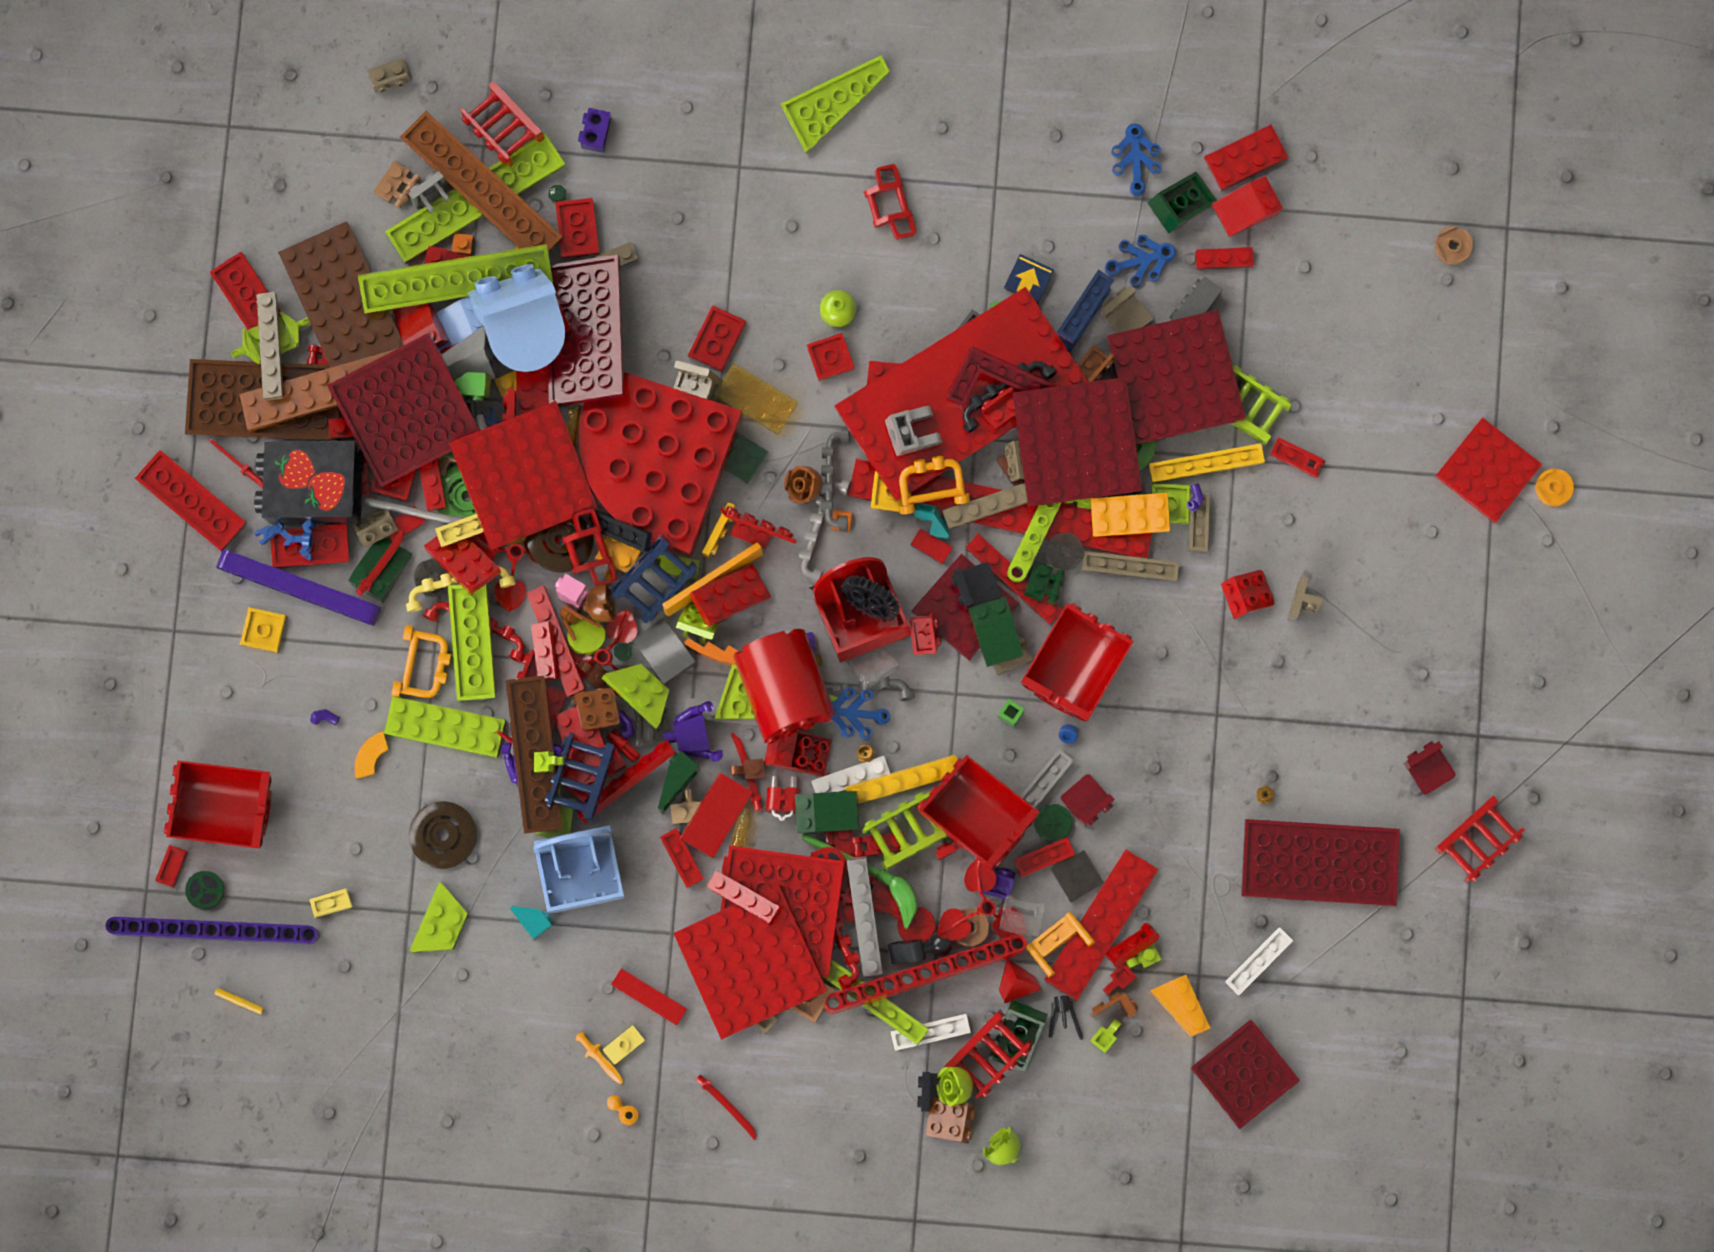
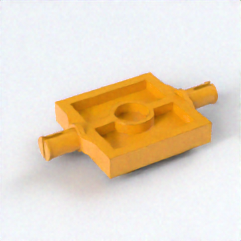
M608 536L604 540L609 557H612L614 570L617 572L626 573L642 553V551ZM598 551L595 557L596 560L602 559L600 551ZM609 568L603 576L607 580L611 579Z

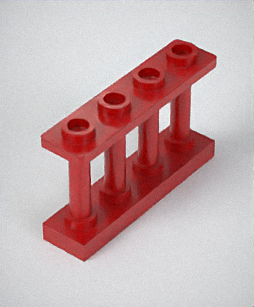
M493 81L488 85L491 92L489 93L490 96L469 114L462 108L460 110L461 120L467 127L470 125L473 128V133L479 139L483 138L486 141V147L491 152L494 150L498 154L497 158L502 164L507 163L511 167L513 165L510 158L511 155L530 139H535L540 143L545 138L536 124ZM499 101L502 104L501 109L480 126L474 118L492 103ZM506 114H511L514 117V121L492 139L486 131ZM523 126L526 129V134L504 151L498 144L516 128Z
M1494 795L1434 848L1439 854L1443 851L1446 854L1449 853L1468 874L1464 879L1466 883L1470 880L1474 882L1481 876L1479 871L1484 867L1486 869L1491 867L1495 863L1493 859L1498 854L1503 856L1509 850L1507 846L1512 841L1516 844L1523 837L1521 833L1525 829L1522 827L1516 831L1496 810L1495 804L1498 800ZM1485 813L1491 815L1511 836L1504 844L1482 823L1481 817ZM1471 826L1476 827L1497 849L1489 857L1468 836L1467 829ZM1456 839L1463 840L1483 862L1475 870L1455 850L1453 842Z
M1001 1010L944 1066V1068L960 1067L969 1073L973 1085L980 1091L975 1096L976 1099L980 1096L985 1098L992 1091L989 1087L994 1082L998 1085L1005 1078L1003 1073L1007 1069L1011 1071L1019 1063L1017 1059L1021 1055L1025 1057L1032 1050L1030 1045L1033 1042L1031 1040L1025 1045L1003 1023L1002 1018L1005 1014ZM993 1027L996 1030L999 1029L1020 1050L1013 1058L990 1037L991 1035L988 1032ZM979 1041L985 1042L1006 1063L999 1072L977 1051L975 1045ZM966 1055L976 1060L993 1077L986 1086L963 1065L962 1059Z

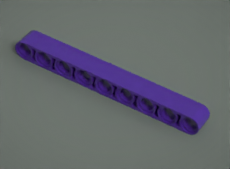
M222 550L216 565L217 569L372 626H375L381 611V607L228 550Z

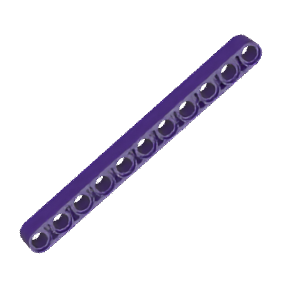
M111 917L105 924L106 930L116 936L288 944H315L320 937L318 930L310 925ZM119 921L120 928L117 931H112V923ZM134 922H138L140 926L136 932L131 931V925ZM153 923H158L159 930L151 933L150 926ZM172 924L178 925V931L175 934H171L169 931ZM197 925V933L190 935V926ZM211 926H216L217 933L210 936L208 929ZM234 926L237 932L234 936L230 937L227 931L230 927ZM254 927L256 929L255 936L248 937L247 930ZM270 928H274L276 932L273 938H267L266 932ZM289 929H294L295 936L292 939H287L285 935ZM308 930H313L315 934L311 940H306L305 933Z

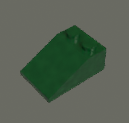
M1196 171L1157 193L1148 202V205L1169 234L1212 207V203L1217 200Z
M383 538L372 544L356 566L348 582L352 586L359 588L362 579L368 577L392 542ZM399 546L382 572L372 583L370 591L366 590L365 593L384 603L413 554Z
M1006 597L969 608V616L986 667L1023 656Z
M682 751L679 754L675 753L669 760L670 765L668 766L658 805L661 814L668 809L700 772L699 766Z
M857 791L795 795L797 833L860 830Z
M1013 1000L1009 1005L1003 1023L1025 1045L1030 1040L1033 1042L1030 1045L1032 1050L1025 1057L1021 1055L1017 1059L1019 1063L1014 1067L1025 1072L1048 1014ZM999 1030L995 1042L1013 1058L1020 1050ZM992 1050L989 1058L1006 1065Z

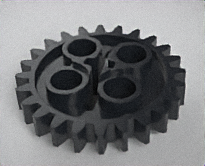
M851 575L846 578L841 586L842 596L847 597L845 600L851 602L850 606H855L857 611L861 610L863 615L868 614L870 618L875 617L878 621L881 619L883 622L886 620L890 622L891 619L894 620L900 611L899 601L895 600V596L890 595L891 591H886L884 586L880 587L878 582L873 583L870 578L866 580L864 576L860 578L858 575L855 577Z

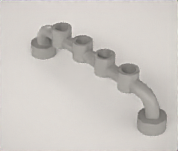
M843 479L842 482H834L833 491L839 490V494L847 496L851 481ZM820 494L817 497L816 505L819 506L817 513H812L810 523L814 525L812 531L807 530L805 541L808 544L806 549L801 548L799 559H802V573L814 585L823 575V571L815 569L814 572H811L808 567L825 517V512H821L820 502L825 501V494Z

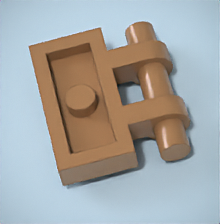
M393 161L373 192L388 203L393 198H396L397 201L394 206L400 209L409 200L408 193L411 192L410 189L419 182L421 177L414 174L412 179L407 178L411 173L410 170ZM403 183L407 185L402 193L398 192Z

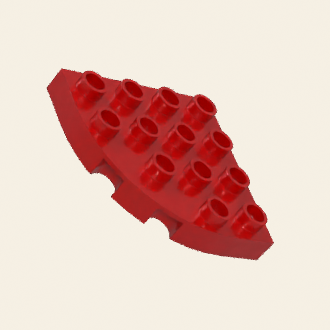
M624 372L625 397L586 402L583 405L579 424V450L583 470L597 499L615 519L625 521L651 532L650 543L652 544L663 534L670 543L669 550L693 557L744 415L741 410Z

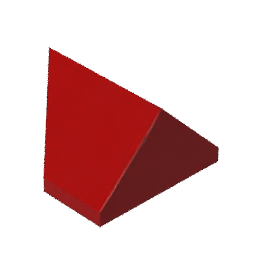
M1006 959L999 987V993L1004 1003L1041 990L1034 975L1011 960Z

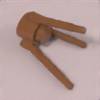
M565 605L560 610V616L563 618L561 623L566 627L573 641L576 640V637L569 625L570 623H576L578 619H581L598 628L601 627L599 623L583 615L571 605Z

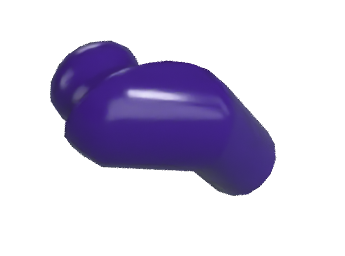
M1199 483L1190 486L1193 496L1187 502V508L1191 511L1198 510L1204 501Z
M327 709L314 711L311 714L310 722L318 725L320 721L327 720L336 725L340 717Z
M621 710L618 712L621 724L625 728L621 731V735L628 740L634 735L633 724L626 713Z

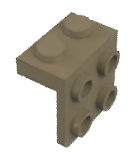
M1129 286L1127 289L1123 287L1116 293V298L1113 300L1108 299L1102 304L1103 308L1100 315L1116 333L1145 327L1152 321V316L1134 296L1136 291L1132 286Z

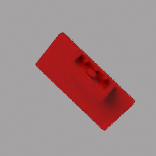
M727 506V508L721 507L720 509L725 517L735 521L730 535L751 544L759 543L764 549H766L771 535L796 544L797 540L793 537L794 534L785 527L780 526L778 529L767 520L762 519L760 522L755 519V516L746 512L742 515L736 508Z

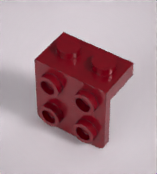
M1433 741L1423 746L1424 750L1420 753L1414 751L1407 756L1408 760L1404 763L1424 795L1429 794L1456 776L1441 751L1443 746L1440 741L1435 744Z
M1086 774L1061 795V801L1084 827L1087 824L1090 826L1099 819L1097 816L1102 811L1107 813L1113 807L1112 803L1115 800L1110 794H1106L1090 774Z

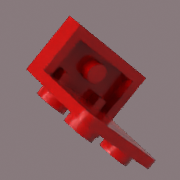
M1262 570L1237 575L1221 583L1233 619L1274 605V599Z

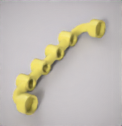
M498 566L502 579L499 580L500 587L506 588L515 585L514 576H510L506 569ZM449 573L441 575V580L434 582L433 578L422 580V585L415 587L410 592L409 603L406 604L407 612L423 609L421 601L416 600L418 594L448 587L458 582Z

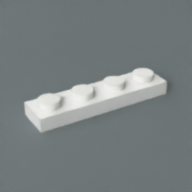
M881 756L870 762L855 765L812 780L811 782L815 793L845 791V786L889 774L890 771L885 757Z
M1279 927L1225 983L1239 996L1293 940Z
M967 1014L922 1024L929 1031L919 1045L971 1033ZM897 1030L891 1031L895 1051L917 1046Z

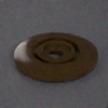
M579 516L578 520L581 531L589 529L587 528V522ZM573 518L527 536V547L530 555L541 567L558 573L570 572L574 568L566 544L557 545L554 540L558 535L566 537L574 534V532L576 533ZM593 535L573 541L581 565L591 555ZM542 542H545L546 547L548 548V550H549L550 552L554 553V555L550 554V553L545 549V547L543 546V543H542Z
M447 801L434 802L422 808L415 815L409 829V842L414 854L424 864L438 869L452 868L464 862L472 853L477 839L476 826L471 815L458 804ZM442 816H448L456 820L459 825L455 826L451 821L442 819ZM441 829H445L449 833L445 841L437 838V833ZM428 844L437 850H444V854L431 851L427 847Z

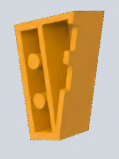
M1187 975L1149 991L1190 1037L1210 1029Z

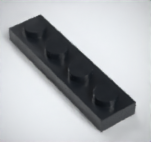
M594 509L599 524L602 527L603 531L601 533L642 552L649 551L652 537L651 532L625 521L617 520L607 513ZM589 514L587 528L590 529L595 526Z

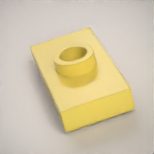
M347 888L309 899L315 918L353 907Z
M632 1025L606 1046L603 1051L613 1064L616 1065L645 1040Z

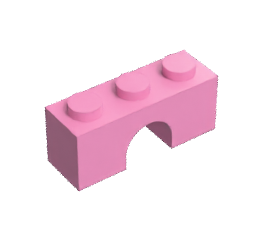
M565 574L563 578L560 577L555 585L559 600L580 611L588 593L586 585Z

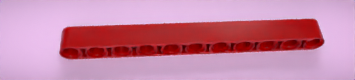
M1013 935L831 993L826 997L824 1009L829 1014H837L1019 956L1024 952L1027 941L1022 935ZM1012 942H1020L1022 948H1014ZM996 947L1002 948L1003 951H1004V954H1002V955L996 954V953L994 952V948H996ZM983 953L986 959L980 961L976 958V954ZM964 959L967 965L962 967L957 963V960ZM944 964L948 966L949 971L942 972L939 966ZM926 970L931 976L923 978L920 972ZM908 976L912 979V983L905 984L902 978ZM890 982L894 988L887 990L884 987V983ZM867 988H872L875 990L876 994L873 996H869L866 994L865 990ZM854 994L857 1000L850 1002L847 999V995ZM836 1000L839 1005L836 1008H832L828 1002Z

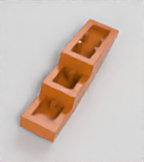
M687 638L684 643L686 648L702 657L728 666L736 665L733 656L738 650L730 645L723 651L709 641L705 647H702L690 638Z

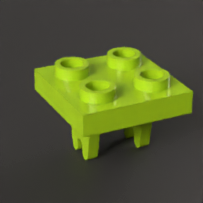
M688 604L685 606L676 628L684 630V638H687L689 632L702 636L701 643L705 644L707 638L713 640L721 621L707 627L695 604Z

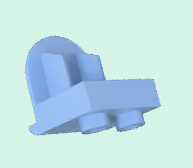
M527 264L511 271L512 278L498 282L496 276H491L475 282L476 290L468 292L473 312L483 324L490 347L497 359L505 366L517 371H534L551 363L563 346L565 327L555 296V288L541 269L534 270L532 264Z
M610 825L534 841L535 846L533 849L536 854L548 914L625 898Z

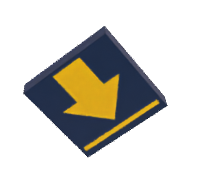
M1020 254L1004 289L1016 293L1026 287L1038 304L1054 269Z

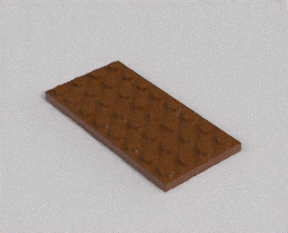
M347 221L278 252L331 368L394 350L404 345L388 310L364 313L358 275L371 273Z
M190 359L185 422L186 435L338 441V439H329L328 419L340 418L338 406L249 432L239 394L262 388L261 364L249 361ZM282 363V379L284 382L331 367L330 365Z

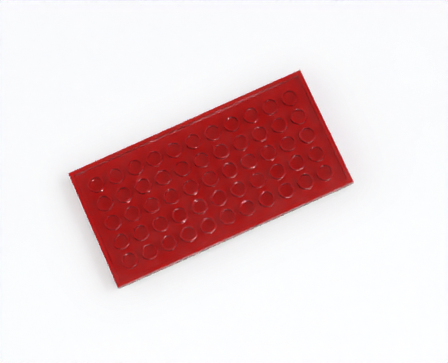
M1026 287L834 405L835 410L895 502L902 499L899 482L900 474L905 468L913 466L915 460L925 459V463L933 462L932 457L943 456L944 460L953 459L960 463L1017 427L1016 419L1014 418L995 432L981 415V408L970 414L971 419L975 418L978 421L979 427L969 434L964 430L963 411L971 404L969 399L975 394H978L980 397L986 394L984 389L992 383L995 386L1002 383L980 372L964 406L946 398L971 346L1015 366L1023 362L1028 365L1034 361L1044 362L1048 366L1053 365L1057 373L1048 381L1058 386L1087 382L1082 371ZM1041 369L1031 371L1032 374L1043 378L1041 376ZM1013 387L1014 392H1021V390ZM931 406L932 417L910 424L914 436H917V438L940 433L942 443L896 456L885 420L892 414ZM952 467L910 474L907 477L909 494Z

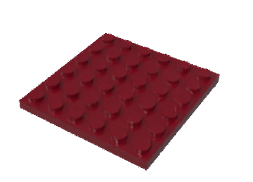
M1218 310L1107 335L1110 352L1114 354L1112 360H1114L1117 378L1126 377L1136 445L1246 420Z
M430 332L327 385L381 487L451 452L449 442L481 430Z
M1126 377L1012 393L1028 507L1142 491Z

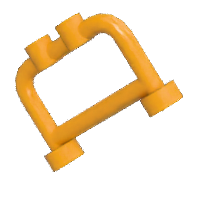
M943 456L932 457L933 462L925 463V459H919L914 461L913 466L905 468L901 472L899 480L902 504L899 505L900 514L914 513L915 503L953 496L955 504L969 503L970 497L969 493H965L960 464L953 459L944 460ZM945 467H952L954 469L957 488L909 497L907 477L910 474L923 473L928 470H940Z
M406 625L403 640L411 642L403 681H394L392 696L400 697V694L431 698L439 692L441 684H446L447 673H444L445 665L449 666L451 654H447V641L438 634L413 630L414 626ZM419 639L434 641L440 644L433 687L427 691L409 687Z

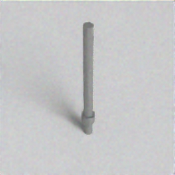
M365 499V505L444 523L450 524L464 519V517L457 515L453 517L376 499Z

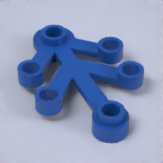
M1134 123L1126 128V137L1119 145L1113 146L1111 154L1113 157L1118 158L1122 155L1123 150L1130 143L1132 144V150L1120 163H1116L1113 166L1112 172L1116 176L1122 175L1124 169L1132 161L1133 182L1130 185V193L1138 197L1145 191V184L1141 181L1140 161L1155 175L1159 174L1162 168L1160 163L1153 162L1139 149V142L1149 150L1152 156L1159 155L1161 148L1158 144H1153L1144 136V129L1141 125ZM1137 130L1138 134L1133 135L1131 131ZM1156 147L1158 152L1154 153L1151 149ZM1114 149H1119L1121 152L1115 154ZM1156 165L1159 167V170L1154 171L1152 167ZM1120 167L1122 171L1116 172L1115 168ZM1138 184L1141 186V189L1136 190L1134 186Z
M1139 235L1137 238L1138 246H1147L1156 251L1148 254L1131 245L1129 241L1122 240L1119 243V250L1121 252H1129L1137 257L1122 262L1109 260L1105 265V272L1109 276H1116L1120 270L1140 265L1136 274L1130 279L1131 286L1137 288L1141 285L1142 277L1150 262L1158 259L1154 270H1151L1148 274L1149 281L1157 282L1165 262L1172 261L1176 255L1173 245L1169 243L1159 245L1148 239L1146 235ZM1144 238L1146 243H1140L1139 239ZM1126 243L1128 248L1123 249L1121 244ZM1167 250L1170 254L1168 256L1163 255V251ZM1113 266L1116 270L1114 272L1109 271V267ZM1152 273L1157 274V278L1152 279L1150 275ZM1136 278L1139 280V283L1134 284L1132 280Z
M848 687L832 702L836 713L832 720L841 730L844 737L853 736L856 729L862 739H868L872 736V730L869 727H864L858 718L874 719L876 724L883 725L889 722L890 713L883 708L877 711L857 710L864 702L872 699L873 693L869 689L861 691L860 696L847 708H839L846 700L852 699L855 696V690ZM847 690L851 693L850 697L847 695ZM865 692L868 694V698L864 696ZM882 713H884L885 719L882 718ZM840 716L846 717L853 726L846 725ZM847 728L850 730V734L846 733ZM864 730L868 732V736L864 735Z

